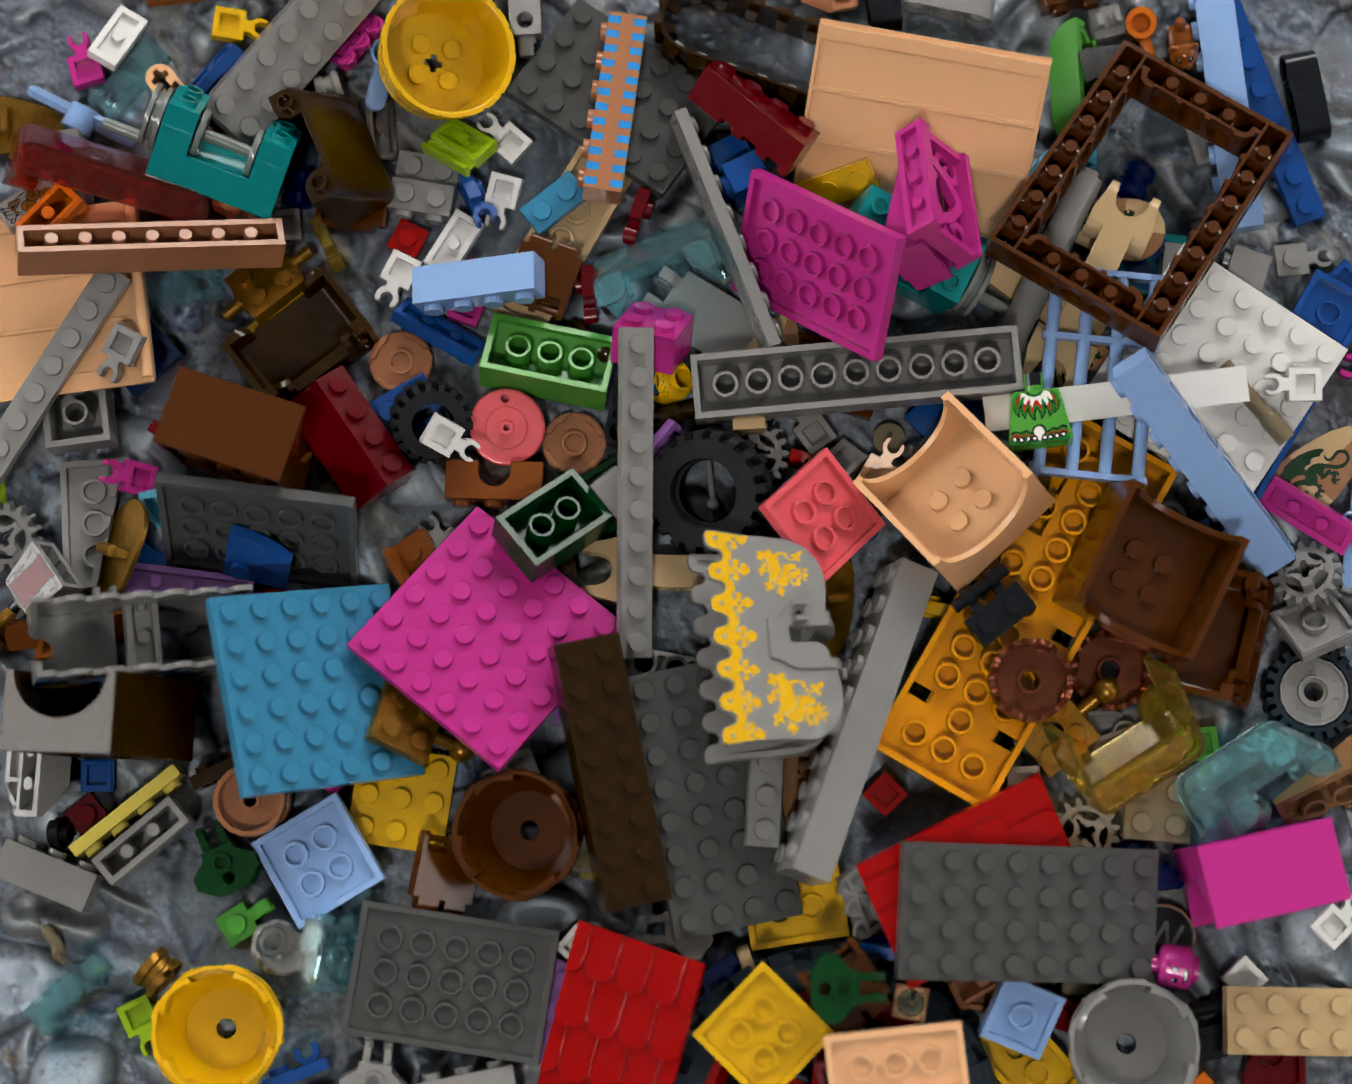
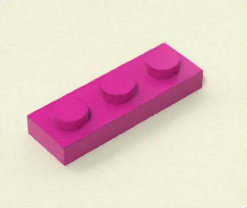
M1273 477L1260 499L1265 509L1339 555H1344L1352 543V521L1281 477Z

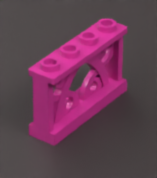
M919 118L895 133L907 236L915 242L922 239L950 259L952 267L959 270L982 256L969 156L965 153L958 154L929 132V124ZM937 185L942 191L945 213H943L938 200Z

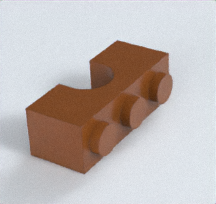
M446 459L444 498L447 503H452L454 508H471L472 503L484 504V508L503 509L504 504L515 505L544 486L545 466L543 462L511 461L508 479L501 485L489 486L481 480V464L479 460L467 462L459 459H452L450 461Z

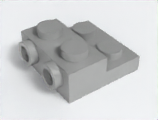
M400 149L395 176H392L391 181L394 195L390 204L387 205L389 213L393 214L394 218H403L407 221L412 220V217L424 219L425 223L442 226L443 222L448 223L454 213L456 204L458 172L424 153Z

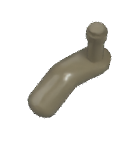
M46 924L41 928V934L50 944L52 958L60 965H65L67 962L66 950L62 939L51 924Z

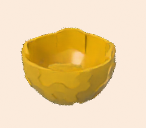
M233 964L197 967L183 973L156 1003L151 1015L152 1054L162 1074L172 1084H259L258 1081L271 1067L277 1053L280 1051L281 1045L284 1043L285 1020L282 1007L274 991L259 976L244 967ZM225 1018L233 1020L236 1025V1032L230 1038L222 1036L219 1032V1024Z

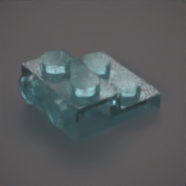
M318 912L315 919L306 918L298 951L307 954L300 980V988L309 991L347 993L359 919L340 915L339 921H335V916Z

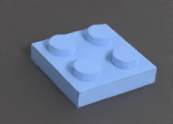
M999 982L978 1027L977 1034L1040 1060L1067 999L1060 994L1031 982Z

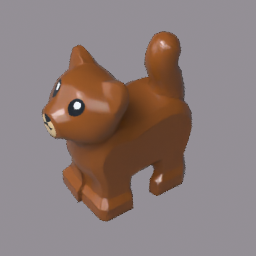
M1178 17L1175 19L1174 25L1169 26L1166 37L1171 60L1170 65L1183 72L1197 69L1196 61L1198 60L1199 44L1193 40L1191 25L1186 23L1184 18Z

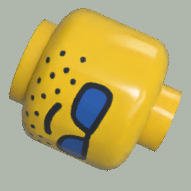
M681 362L672 375L654 371L653 400L655 402L669 404L683 400L690 394L693 388L692 374L683 362Z

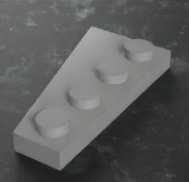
M123 457L109 459L118 460L123 465L125 458ZM104 459L60 462L63 558L84 587V590L100 587L106 556L96 551V545L100 541L107 543L110 541L120 491H117L119 482L116 484H106L98 480L99 476L110 477L112 475L111 466L102 464Z

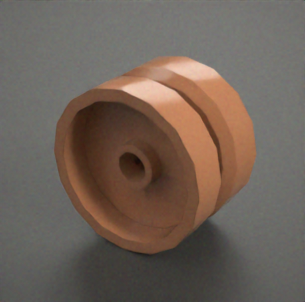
M234 768L228 770L218 780L213 792V810L218 822L229 832L243 837L264 836L287 822L293 808L292 793L256 797L255 805L249 806V799L253 798L240 799Z

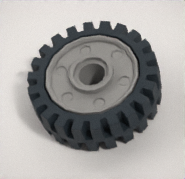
M1291 648L1277 656L1270 666L1266 668L1265 676L1260 684V687H1262L1260 700L1263 701L1264 705L1262 709L1264 713H1267L1268 721L1271 725H1275L1280 733L1286 734L1288 737L1301 739L1304 742L1326 740L1346 730L1352 724V667L1349 664L1350 660L1346 656H1341L1337 650L1328 652L1306 663H1302ZM1307 684L1312 685L1317 690V698L1314 702L1309 701L1304 695V689Z

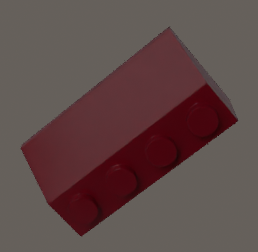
M343 365L313 381L291 400V402L307 407L301 436L340 494L356 497L357 512L408 483L414 469Z

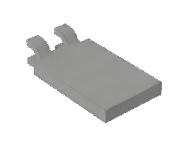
M664 265L658 275V282L671 288L666 299L662 302L659 298L647 292L642 300L652 303L655 307L664 309L679 308L684 313L694 314L691 348L700 354L745 350L755 337L742 302L690 271L687 272L683 279L674 270Z

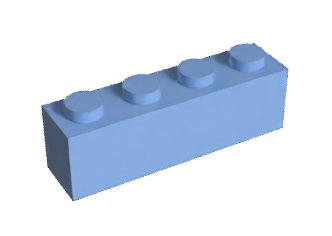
M534 251L412 267V304L428 316H440L443 314V311L450 310L470 312L473 310V307L481 306L501 308L504 306V303L511 302L531 304L534 302V299L545 298V261Z

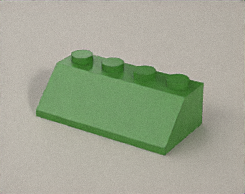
M494 312L479 365L480 386L493 389H516L532 397L605 411L615 369V363L610 362L612 336ZM604 346L610 348L607 363H603L597 358V351Z

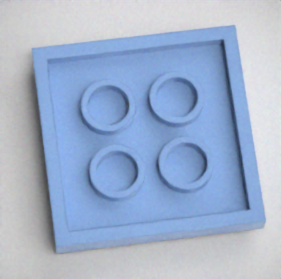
M339 793L330 795L251 843L299 930L387 879Z

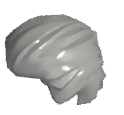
M279 918L263 922L262 925L259 924L255 928L252 935L250 955L256 961L257 966L265 973L279 977L289 976L306 970L309 944L304 936L305 932L301 929L299 930L295 923H289L287 920Z

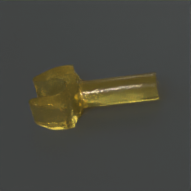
M321 215L309 219L334 273L345 269L344 261Z

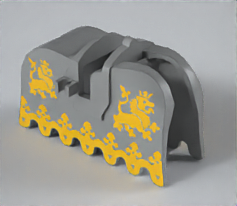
M705 530L702 535L705 547L709 550L717 551L719 554L690 553L687 558L689 570L692 573L702 575L705 580L703 584L695 586L690 593L691 600L695 604L704 606L707 609V615L698 617L694 621V632L698 636L708 638L710 641L709 647L700 649L696 654V662L701 668L710 669L713 673L712 679L701 683L698 692L704 700L712 701L716 706L715 711L705 714L701 724L706 732L714 733L719 738L717 744L710 745L705 750L704 761L707 765L734 761L801 756L815 749L824 737L828 736L838 724L844 707L841 681L848 679L847 669L843 668L840 659L831 658L828 648L823 645L831 640L835 634L830 612L825 611L826 587L823 572L818 561L803 546L787 539Z

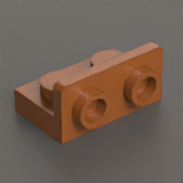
M422 528L395 546L386 547L381 552L385 558L386 567L395 575L400 586H402L436 550V547L426 529Z

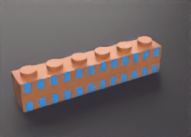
M609 11L608 23H601L599 41L605 42L604 51H597L595 70L600 71L599 81L593 80L590 98L596 100L595 110L588 109L586 128L592 129L590 139L584 138L582 158H587L586 168L579 169L577 187L583 188V200L621 204L647 16Z

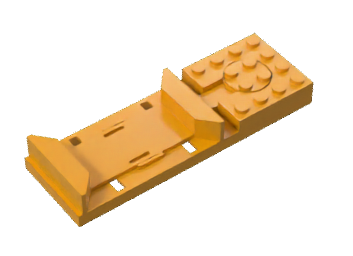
M1091 420L1083 421L1078 470L1098 472L1102 426ZM1116 434L1111 474L1131 476L1134 445ZM1067 446L1047 448L1045 467L1065 469ZM1147 452L1144 476L1147 478V486H1141V488L1150 497L1162 503L1177 473L1171 465ZM1036 476L1055 503L991 562L974 581L978 582L982 579L981 574L989 568L993 570L1003 563L1010 572L1001 580L1003 586L1008 588L1017 581L1037 608L983 648L963 623L973 615L970 609L966 607L961 612L956 613L951 605H949L895 699L876 751L969 805H973L998 792L1037 722L1030 723L1014 720L1003 714L995 705L988 688L990 665L995 656L1005 646L1016 640L1040 638L1053 642L1070 663L1072 662L1093 623L1051 602L1108 482ZM989 589L984 600L977 598V600L983 607L994 599L996 595ZM958 592L956 593L953 600L959 596ZM1056 629L1075 638L1070 649L1051 639ZM1024 672L1020 678L1021 685L1026 690H1035L1037 688L1039 680L1033 672ZM913 682L931 691L926 702L908 693ZM999 731L1017 741L1011 752L993 742Z

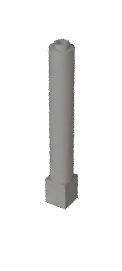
M1083 167L1055 208L1043 235L1051 239V243L1070 253L1103 184L1098 178L1100 174L1088 167ZM1024 276L1000 326L1017 325L1020 357L1049 298V291Z

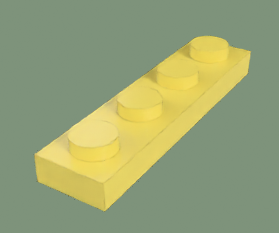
M172 763L69 845L68 848L75 857L84 858L87 856L91 858L105 847L103 844L105 840L112 835L115 838L120 836L130 828V820L138 814L143 817L157 806L155 800L164 793L166 796H169L183 785L181 780L187 776L179 765Z

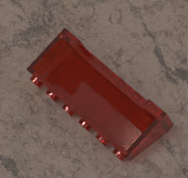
M25 124L14 135L2 180L3 184L34 193L38 179H42L163 216L162 221L207 220L209 212L207 196L146 174L150 159L36 124Z

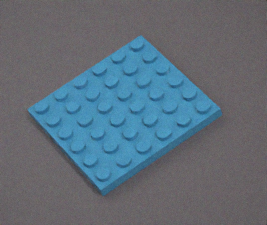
M389 583L210 597L205 600L240 799L417 777L425 774L424 765L415 764L365 739L385 679L347 649V643L391 598Z

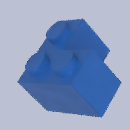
M730 135L707 146L711 157L709 165L713 175L717 174L722 183V197L726 204L731 202L734 210L745 206L751 170L761 168L767 171L762 159L754 153L756 148L751 150L746 141H739L735 136Z

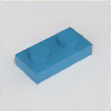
M570 171L566 172L519 209L521 215L538 235L542 236L586 201L582 199L583 188L577 187L578 180Z

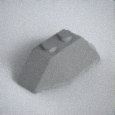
M7 751L5 787L9 800L13 805V815L42 817L69 787L72 757Z

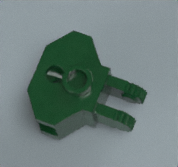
M215 820L214 829L222 845L213 849L207 832L202 827L195 830L196 837L203 851V854H201L203 862L193 881L200 893L216 897H227L254 884L264 866L255 851L240 848L237 841H232L228 830L218 820ZM231 873L235 875V880L233 883H230L229 876Z
M822 953L809 971L810 1004L826 1024H840L853 1006H860V1003L887 1002V995L882 992L860 994V981L881 982L886 980V972H859V970H851L837 953ZM822 983H828L830 986V990L826 994L819 992V986Z

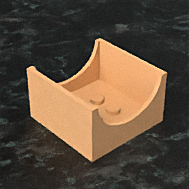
M947 391L941 397L943 412L936 429L926 443L908 461L894 471L878 478L865 479L859 475L853 481V484L959 592L972 582L1055 501L1034 473L962 403Z

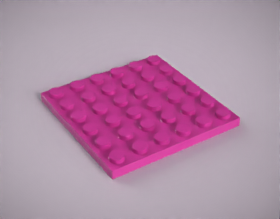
M477 506L347 643V649L499 773L559 706L547 649L555 644L616 633L617 617L556 568L531 583L493 538L492 530L495 520Z

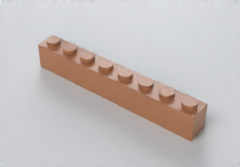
M282 218L16 225L15 228L18 276L282 267L286 246Z

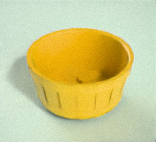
M397 0L383 23L378 48L379 73L384 86L392 98L408 112L432 120H453L470 117L496 103L509 86L512 79L511 74L514 73L516 53H514L516 48L512 30L509 29L510 25L501 10L496 7L497 5L492 0ZM431 55L437 56V61L442 63V67L436 68L435 72H430L429 66L424 64L425 59H430Z

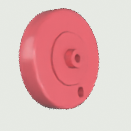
M510 388L497 389L484 395L471 411L473 415L471 419L474 423L473 430H470L471 439L475 440L481 448L473 447L485 460L496 465L511 466V461H527L539 450L545 436V419L540 406L528 394Z

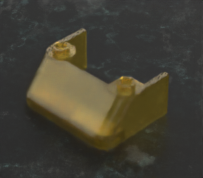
M1150 656L1144 657L1143 661L1154 686L1143 692L1138 700L1137 709L1141 721L1092 753L1089 752L1088 747L1084 743L1072 739L1071 736L1046 720L1040 724L1060 768L1091 807L1104 815L1117 812L1191 764L1202 755L1205 748V739L1176 670Z

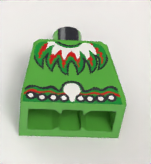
M1041 372L1024 374L1022 376L1024 391L1011 394L1009 450L1017 452L1072 445L1073 434L1059 389H1044Z

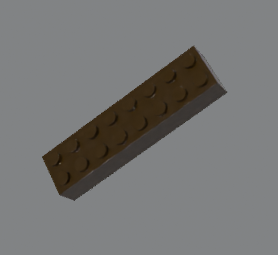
M619 633L552 645L547 650L600 913L672 899Z

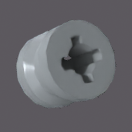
M337 69L330 71L327 76L316 75L312 78L316 92L345 96Z

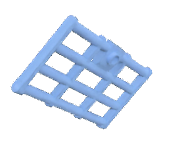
M1104 269L1108 272V276L1129 287V282L1149 284L1148 301L1157 281H1162L1165 277L1164 275ZM1049 292L1046 330L1042 331L1041 337L1045 339L1041 370L1044 389L1053 388L1058 341L1077 343L1073 386L1087 384L1090 344L1110 346L1107 382L1113 381L1112 368L1123 361V348L1141 349L1143 346L1131 339L1124 338L1123 334L1114 329L1111 331V337L1091 335L1093 317L1080 310L1078 333L1060 332L1059 322L1062 299ZM1149 350V352H1150V353L1152 354V356L1155 358V357H1156V351H1155V353H1153L1152 351ZM1117 417L1103 419L1098 472L1078 470L1083 421L1069 423L1073 434L1072 445L1067 446L1065 469L1045 467L1047 448L1033 450V460L1029 461L1028 468L1035 476H1052L1108 483L1136 479L1143 483L1142 486H1147V478L1144 476L1149 426L1146 422L1140 424L1136 419L1131 476L1111 474Z

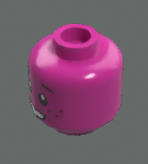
M1173 944L1161 945L1158 954H1155V958H1152L1151 970L1156 974V982L1160 987L1187 990L1192 983H1197L1200 957L1195 956L1191 947Z

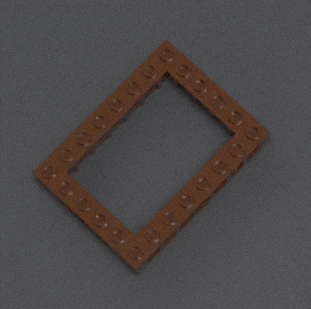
M1124 40L989 236L985 254L1141 346H1146L1148 350L1155 353L1285 156L1294 133L1133 43ZM1130 98L1137 100L1239 158L1230 179L1226 178L1216 200L1213 204H1208L1200 224L1196 230L1192 229L1180 254H1175L1165 277L1162 281L1158 280L1155 284L1152 295L1145 307L1142 306L1143 296L1137 288L1123 285L1108 276L1106 270L1101 269L1099 271L1080 260L1078 254L1074 252L1070 254L1051 243L1049 237L1038 234Z

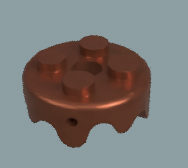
M1105 629L1085 637L1070 663L1073 675V690L1076 695L1083 701L1092 694L1095 682L1103 678L1100 672L1101 665L1104 662H1112L1118 669L1117 677L1114 680L1119 686V695L1115 701L1107 704L1100 703L1094 709L1118 711L1137 703L1146 692L1154 677V668L1148 652Z
M1040 638L1016 640L1005 646L995 656L988 672L990 696L1002 713L1014 720L1030 723L1046 720L1058 713L1072 696L1073 675L1071 664L1056 648V645L1049 640ZM1024 672H1033L1038 677L1039 683L1035 690H1026L1021 685L1020 678Z

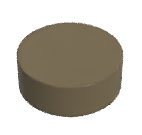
M885 423L875 430L872 442L879 454H882L883 443L889 436L892 437L888 443V449L891 452H897L902 443L905 444V434L898 425Z

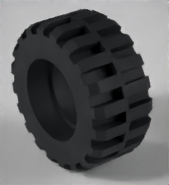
M723 428L701 429L677 436L676 440L664 445L661 448L662 454L655 456L653 459V520L657 519L660 523V526L657 528L662 536L669 535L672 537L670 543L677 548L685 546L687 552L694 554L700 552L705 554L718 553L705 547L702 536L705 530L748 536L758 534L764 527L763 521L766 519L758 507L775 492V489L770 488V481L774 480L773 471L767 472L764 464L769 461L764 453L758 454L755 451L757 445L751 440H743L742 434L734 431L727 432ZM711 460L721 464L730 473L735 483L736 501L733 510L726 518L719 521H706L699 517L690 508L685 496V481L688 472L692 466L701 461Z

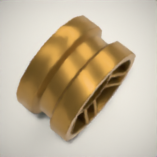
M164 946L158 948L142 964L132 978V982L137 987L143 986L146 989L145 994L151 999L155 998L167 987L183 966V962L178 958L173 959L169 955L170 951Z

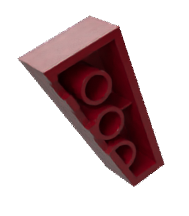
M715 60L708 64L688 95V98L718 123H724L725 121L729 123V130L733 136L739 141L752 142L756 148L754 153L764 161L769 158L779 165L776 171L785 178L801 164L820 135L814 129L815 125L805 117H797L788 111L789 107L780 99H771L762 93L761 86L750 79L744 80L735 74V68L727 62Z

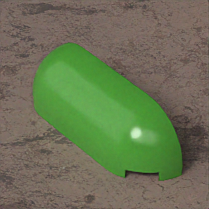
M1077 17L1067 20L1057 29L1049 47V57L1053 58L1050 70L1052 123L1058 136L1095 83L1087 82L1078 52L1085 48L1097 47L1095 39L1090 41L1087 32L1083 28L1085 22Z

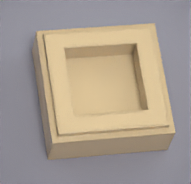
M763 416L735 417L732 419V431L742 435L765 434L766 423Z

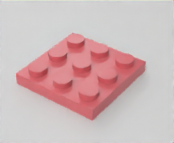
M827 447L820 450L758 507L782 539H787L803 546L818 561L825 582L886 525L863 493L853 484V480Z

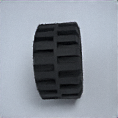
M428 378V381L423 382L420 379L414 381L415 384L410 387L406 385L402 388L404 390L401 395L397 394L394 398V406H391L389 411L391 415L389 426L397 445L408 457L413 460L416 458L420 463L427 464V461H432L433 464H441L440 460L447 459V461L454 459L452 455L457 452L456 450H453L448 458L419 441L420 436L413 430L412 420L415 413L421 407L428 404H439L446 408L452 422L465 429L461 438H471L470 430H473L474 423L471 419L473 415L467 401L455 387L453 388L443 380L438 382L436 379Z

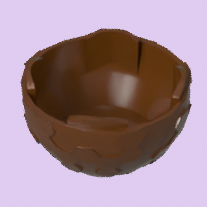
M526 768L501 770L499 773L496 772V774L472 784L465 792L452 824L453 852L466 878L471 879L483 890L505 899V901H527L536 895L548 891L563 878L569 876L579 859L583 842L582 820L572 796L557 781ZM528 820L534 821L538 825L539 833L535 839H530L524 834L523 827Z

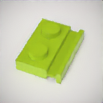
M458 119L446 120L430 135L431 139L427 143L423 141L420 144L424 154L467 178L471 175L470 171L474 167L478 169L499 150L495 139Z

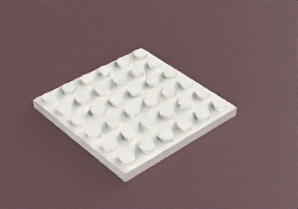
M1185 242L1182 244L1176 255L1180 254V252L1185 246ZM1214 262L1161 342L1160 350L1156 351L1155 360L1166 375L1218 369L1229 359L1235 366L1246 365L1247 380L1250 386L1294 432L1313 402H1287L1286 392H1280L1275 396H1265L1263 392L1266 390L1274 391L1276 383L1271 379L1263 380V377L1274 373L1286 378V369L1322 368L1323 388L1348 349ZM1170 264L1168 265V267L1166 268V270L1163 272L1162 275H1164V276L1166 275V273H1167V271H1168V269H1169ZM1148 296L1142 304L1143 307L1147 304ZM1123 348L1122 360H1125L1140 349ZM1109 355L1089 384L1107 382ZM1243 402L1191 408L1254 492L1286 442L1279 446ZM1117 417L1115 431L1134 443L1136 418ZM1148 433L1147 452L1171 465L1167 459L1170 456L1165 447L1159 449Z

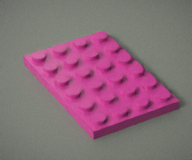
M761 168L752 169L741 234L746 243L745 254L749 263L752 262L756 267L758 273L757 284L760 291L766 293L770 309L873 362L882 360L906 236ZM732 282L731 289L737 292L734 282Z

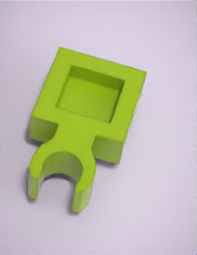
M144 994L116 1008V1011L129 1039L139 1035L141 1039V1052L147 1057L151 1055L147 1046L149 1041H151V1015L154 1004L151 998Z

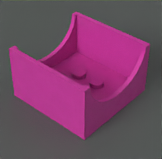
M1331 817L1299 821L1172 850L1188 916L1194 927L1214 923L1215 929L1352 899Z

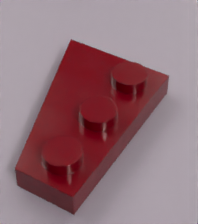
M1247 1055L1239 1084H1306L1305 1056Z

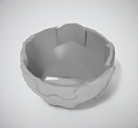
M1120 979L1108 982L1088 994L1082 1000L1069 1023L1067 1040L1069 1060L1072 1067L1071 1071L1078 1084H1192L1199 1072L1200 1041L1198 1023L1187 1004H1184L1168 990L1146 981V979ZM1122 1034H1129L1134 1040V1047L1128 1053L1120 1052L1116 1045L1118 1037Z

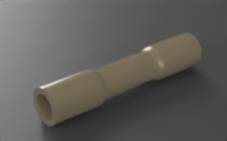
M1229 359L1219 368L1235 367V365ZM1248 381L1250 401L1243 403L1259 420L1260 425L1272 439L1281 446L1295 433L1275 411L1271 410L1250 386Z

